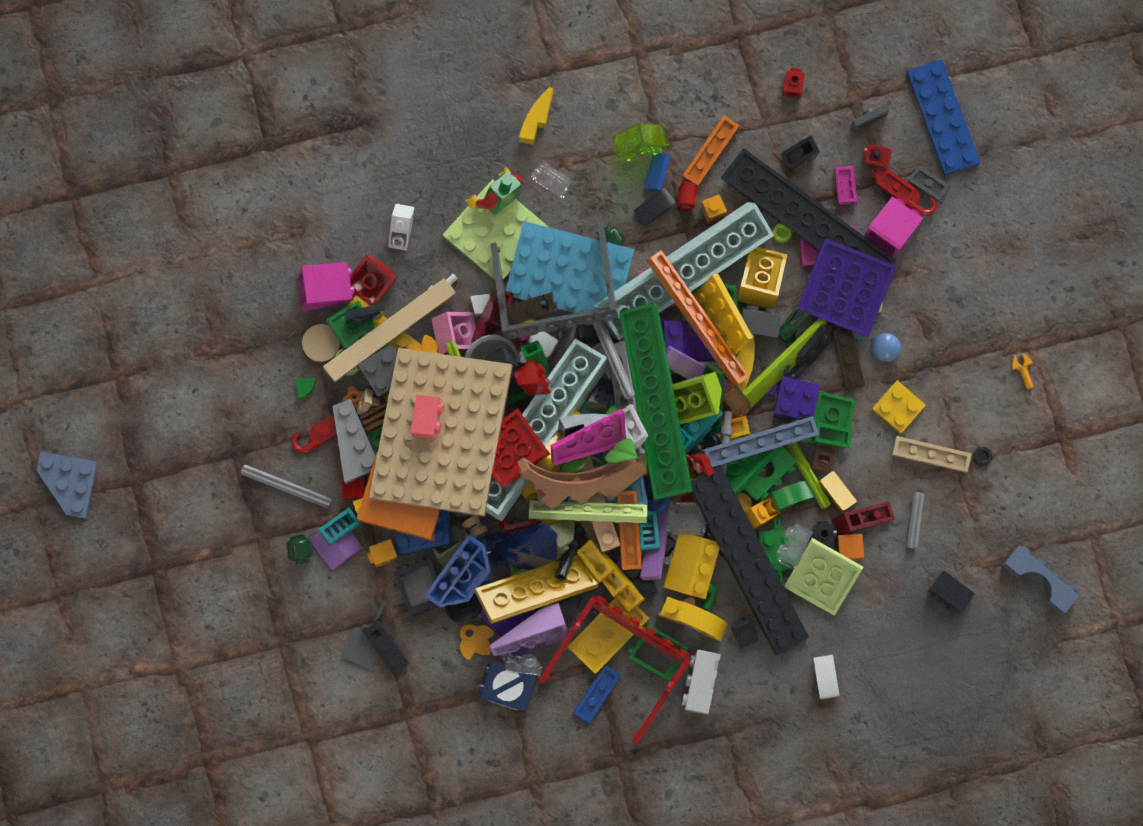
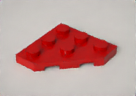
M518 409L502 420L501 434L498 439L496 458L492 469V475L503 489L521 476L518 461L523 457L532 464L537 465L550 455V452Z

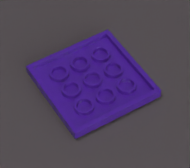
M825 238L797 310L804 313L811 310V316L823 319L868 338L897 266Z

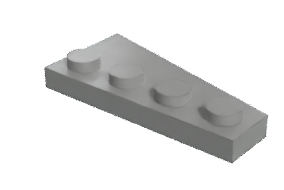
M351 399L333 406L345 484L370 474L375 459V454Z

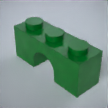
M783 446L774 451L776 456L769 462L773 469L772 476L762 478L757 474L742 490L754 503L758 500L764 501L769 496L768 491L772 487L776 489L783 482L781 478L786 473L790 475L797 468L795 466L797 460Z

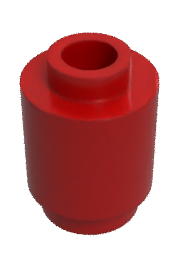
M691 182L681 183V186L678 188L677 206L680 207V210L691 211L692 208H695L697 197L696 184Z

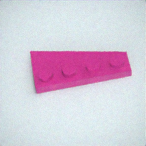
M619 409L551 444V462L557 465L613 449L617 442L626 439L625 412Z

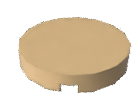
M324 324L314 325L309 328L302 340L303 350L307 357L320 363L335 358L341 345L330 327Z

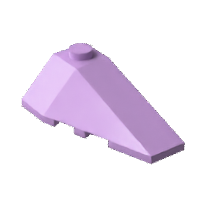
M559 604L546 605L543 609L538 610L491 644L490 649L493 655L497 656L516 652L523 646L531 649L535 648V645L545 642V645H551L563 641L569 632Z

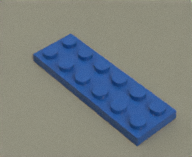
M943 60L907 70L906 74L944 176L979 165L978 154Z

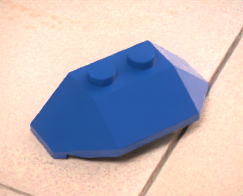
M468 534L424 596L439 607L468 602L475 593L476 588L481 585L491 571L485 545Z

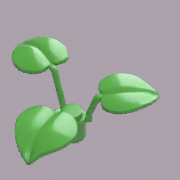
M616 406L607 407L604 414L610 415L616 412ZM632 439L621 440L614 445L613 449L603 454V460L594 455L562 463L559 472L575 473L585 466L587 457L597 461L602 466L607 463L613 464L637 459L635 443Z

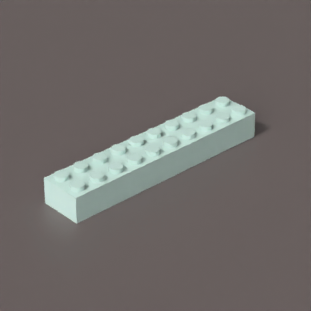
M747 202L668 255L667 259L691 292L706 282L712 275L718 274L770 239L774 234L757 205ZM651 268L615 291L618 315L620 311L653 302L657 303L660 313L675 303ZM608 296L593 307L595 309L610 307ZM620 315L611 321H604L612 338L620 340L624 337Z
M574 339L548 377L552 392L545 395H535L522 414L544 445L558 432L559 418L571 416L580 409L609 367L606 356L577 339ZM492 476L486 512L502 522L530 480H525L520 476L503 489L494 476Z

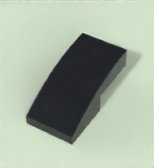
M664 188L633 211L643 225L647 226L677 202L667 188Z

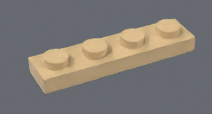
M899 436L895 438L892 456L964 473L968 472L972 454Z

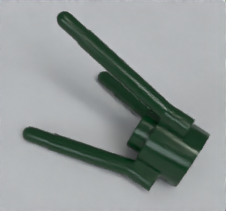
M796 307L780 326L778 336L784 343L791 342L793 344L804 333L802 332L795 336L797 331L794 328L812 313L811 310H808L791 325L789 322L798 312V307Z

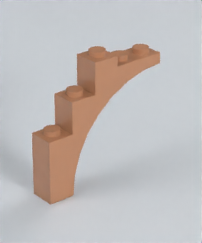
M524 457L518 461L521 476L525 480L529 479L538 493L537 499L539 502L551 509H554L567 497L572 501L576 500L582 505L597 492L602 497L606 496L611 501L646 472L641 460L638 458L620 463H607L591 470L575 473L546 470L532 464Z

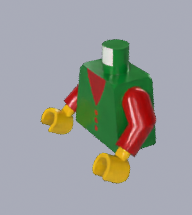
M506 167L504 172L498 174L500 178L488 188L484 199H477L476 195H472L466 202L470 209L476 207L488 209L496 216L521 195L523 179L519 175L511 173Z

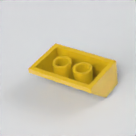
M679 531L663 587L706 599L720 549L717 542Z

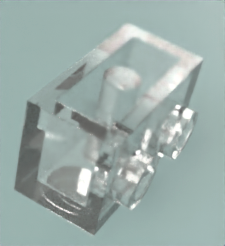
M796 523L791 527L788 526L784 534L785 541L777 549L776 555L778 557L776 562L791 569L798 567L813 531Z

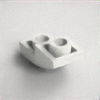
M833 655L814 658L820 699L840 696Z

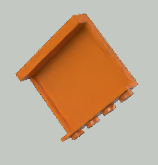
M377 452L357 519L363 523L434 542L436 536L434 531L441 510L369 498Z

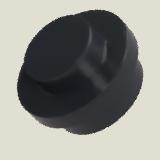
M710 431L704 437L703 443L706 448L722 444V439L718 433Z

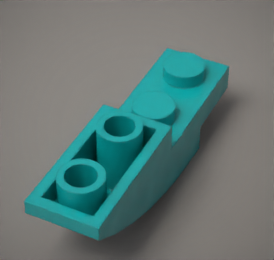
M720 409L716 415L688 422L681 428L686 454L712 430L711 426L723 414Z

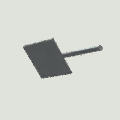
M383 600L374 621L379 619L386 605V600ZM355 626L341 657L371 670L378 653L363 634L362 629Z

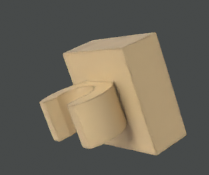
M365 389L358 400L357 414L363 415L380 405V400L373 398V390Z

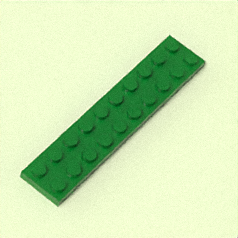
M653 302L620 311L619 315L638 416L648 434L643 443L654 500L693 492L657 303Z

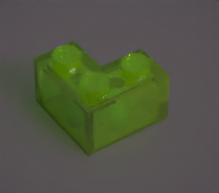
M638 123L612 136L617 158H625L626 161L637 158L636 155L648 152H651V154L661 153L662 149L669 146L664 125Z

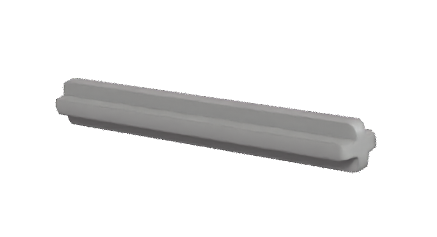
M603 320L593 323L594 329L625 399L631 400L635 397V392Z
M244 465L242 467L241 474L325 508H329L332 500L329 497L251 466Z

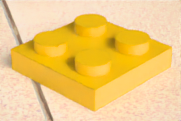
M897 380L871 410L901 434L926 405Z

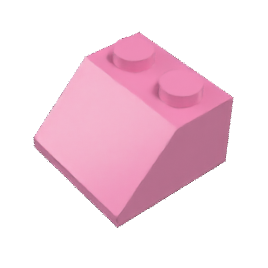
M445 312L431 318L439 354L449 355L445 344L450 341H455L460 354L467 352L468 348L473 344L471 340L477 326L474 312Z

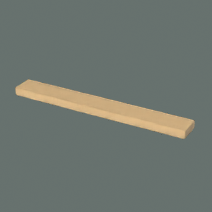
M443 278L325 364L323 369L335 383L356 368L359 363L371 357L453 297L456 292L446 279Z

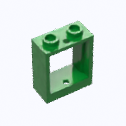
M649 624L647 625V627L657 632L656 636H658L659 638H667L668 640H670L673 643V647L677 648L678 650L680 648L684 649L685 651L688 650L687 646L676 641L670 636L664 634L663 632L659 631ZM640 638L636 645L633 643L627 652L630 655L628 660L669 683L679 663L672 660L664 674L635 657L644 640Z

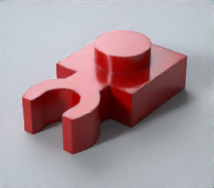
M697 453L687 457V460H690L692 463L690 469L696 470L698 474H705V476L714 474L707 455Z

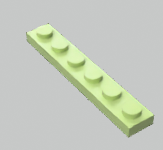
M530 500L529 518L647 523V505L587 502L581 505L578 502H561L554 509H551L547 505L543 506L539 501Z

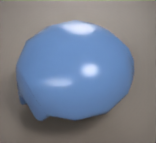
M880 333L871 341L870 351L878 360L891 362L901 353V344L893 334Z

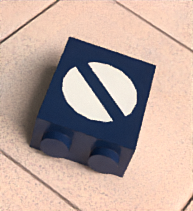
M492 660L491 664H487L484 672L487 678L485 683L481 682L478 694H481L480 698L526 713L537 674Z

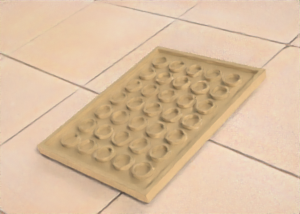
M398 348L369 498L485 517L493 476L492 469L495 463L498 439L500 438L501 424L512 373V364ZM416 395L440 397L442 404H444V413L440 415L439 419L441 432L437 434L436 440L413 437L410 433Z

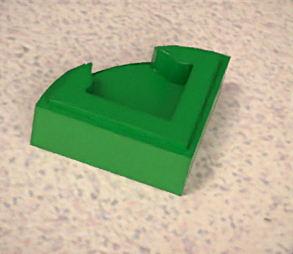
M315 377L296 380L298 400L305 398L313 390Z

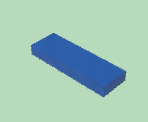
M604 665L573 714L587 724H590L621 675L607 665Z

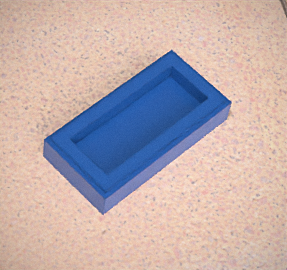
M653 153L644 185L645 190H662L670 160L669 154Z

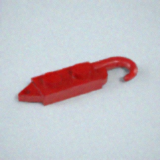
M888 168L886 170L871 169L876 181L875 185L893 198L901 199L906 204L905 206L918 211L921 216H929L935 212L936 201L932 196L929 197L932 203L931 208L923 209L917 204L920 194L915 187Z
M334 414L310 429L309 435L312 442L303 447L299 446L297 438L300 436V433H296L291 443L294 450L299 453H308L336 437Z

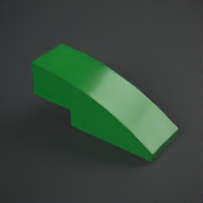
M816 422L819 435L800 441L850 448L852 429Z

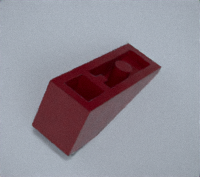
M889 501L845 512L832 518L834 527L837 530V536L855 533L895 520Z

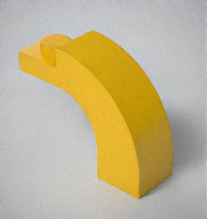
M667 597L660 614L720 642L728 626V623L718 616Z

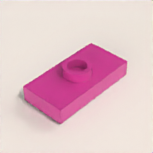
M835 167L834 174L838 205L857 204L854 167Z

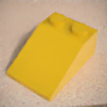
M756 247L750 251L737 301L774 309L788 254L761 247Z

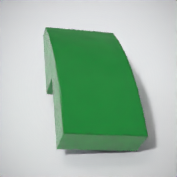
M807 480L770 493L778 511L791 508L798 503L812 500L815 497Z

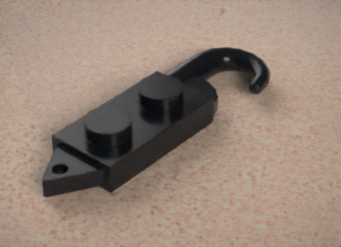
M832 323L825 326L821 325L797 353L796 363L798 367L789 375L788 371L791 366L788 364L784 369L783 376L797 379L808 366L810 367L834 339L833 333L837 325Z

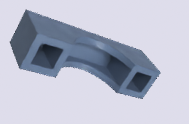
M1020 545L1016 547L1002 566L1016 578L1023 574H1033L1040 577L1048 589L1046 603L1060 615L1065 614L1079 597L1076 593L1077 590L1072 585H1066L1061 581L1062 577L1058 573L1049 571L1046 568V563L1041 559L1036 560L1028 548L1025 546L1021 547Z

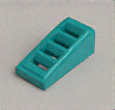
M347 508L319 528L318 531L330 546L357 528L361 522L352 510ZM345 517L350 521V526L344 520ZM338 521H341L346 529L343 530ZM332 525L336 526V528L340 532L339 534L335 532V530L332 528ZM326 529H329L334 537L332 539L325 531Z
M657 511L647 512V521H653V523H639L640 550L660 549ZM653 527V530H643V528ZM654 534V537H643V535ZM644 541H655V544L644 545Z

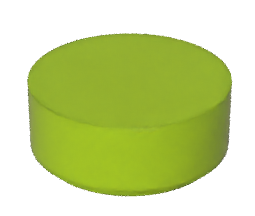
M777 224L773 228L772 233L774 236L772 237L776 242L785 243L790 239L791 230L783 224Z

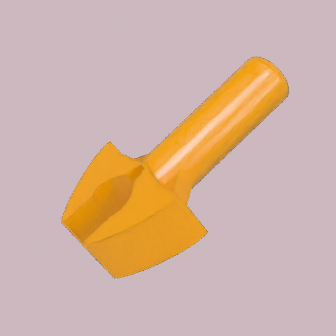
M1022 353L1023 365L1018 363L1015 355L1012 360L1011 369L1012 371L1015 369L1020 371L1026 389H1032L1033 384L1027 368L1033 362L1027 355Z

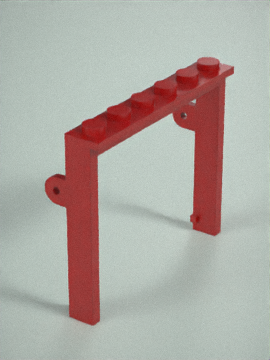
M593 595L539 681L544 683L547 679L550 680V673L592 607L681 664L638 733L634 732L635 738L632 742L638 744L692 658L689 657L690 654L684 649L680 648L678 650L673 647V643L667 638L661 639L656 636L657 632L649 627L645 629L639 625L641 622L636 618L625 616L621 608L615 605L614 607L608 605V601L604 597Z

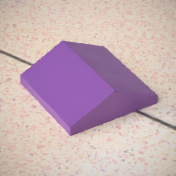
M338 521L343 530L346 529L342 522ZM332 525V528L335 530V532L339 534L340 532L336 528V526ZM326 529V530H325V531L327 532V534L330 536V538L332 539L334 536H333V534L330 532V530H329V529ZM320 532L310 539L312 545L332 571L363 549L352 532H349L330 546Z

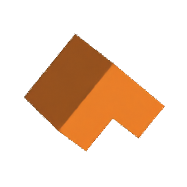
M862 534L837 536L838 549L836 551L852 561H862L864 559Z

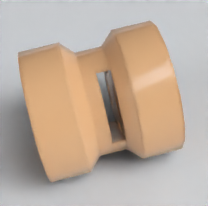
M477 515L470 517L462 523L463 528L468 530L469 534L476 539L488 531L487 527L480 522L481 518Z

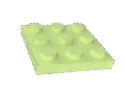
M812 538L784 587L835 616L861 573L863 566Z

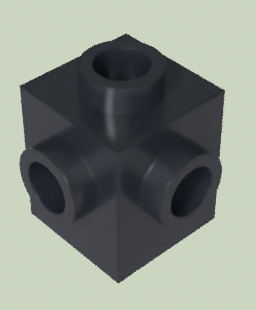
M828 521L816 522L817 525H813L812 530H809V541L813 538L833 549L834 541H837V530L833 529V524H828Z

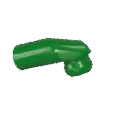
M709 584L708 595L701 606L702 609L710 612L716 601L718 587L715 584Z

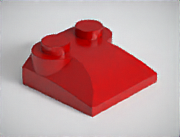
M366 254L353 271L350 285L354 287L355 294L370 306L377 305L388 289L395 284L397 277L392 270L377 258Z

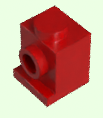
M790 68V71L786 70L782 96L801 99L805 76L801 69ZM791 79L798 80V82L793 83Z
M869 144L868 148L865 147L863 152L865 163L889 167L893 148ZM875 152H880L881 157L879 159L874 157Z

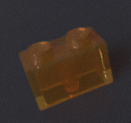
M737 385L723 395V410L732 412V419L748 414L751 402Z

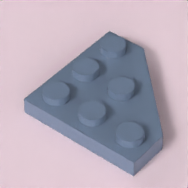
M40 452L37 472L67 516L87 519L98 462Z

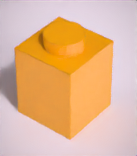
M720 194L708 198L701 203V209L708 224L726 216L727 210Z
M391 539L369 547L368 558L371 564L375 563L376 567L398 560Z

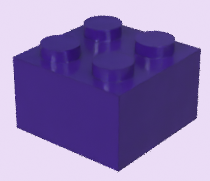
M783 376L780 381L773 417L788 421L814 417L820 384Z

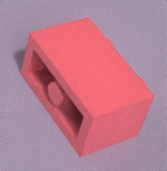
M416 395L410 431L413 437L436 440L437 434L441 432L440 415L444 413V404H442L440 397Z

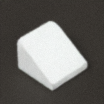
M489 294L471 296L475 317L481 316L490 299Z

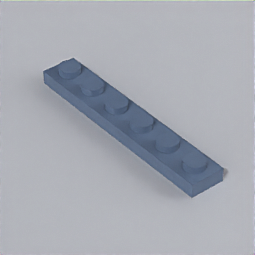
M812 416L704 449L703 453L709 457L714 468L818 436L819 433Z

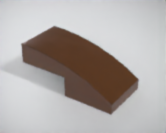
M816 444L811 468L830 473L836 447Z

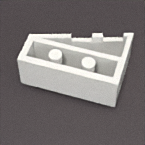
M697 650L695 656L691 655L692 660L689 667L693 668L691 675L688 674L685 686H689L688 694L684 693L682 705H685L684 710L708 715L721 654Z

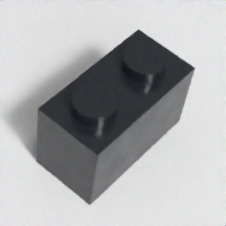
M944 570L928 589V592L931 593L930 597L937 602L941 600L946 604V609L953 614L956 612L960 614L975 595L973 591Z

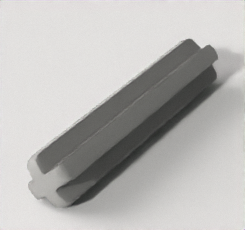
M921 492L913 494L907 538V548L916 549L918 546L924 494Z

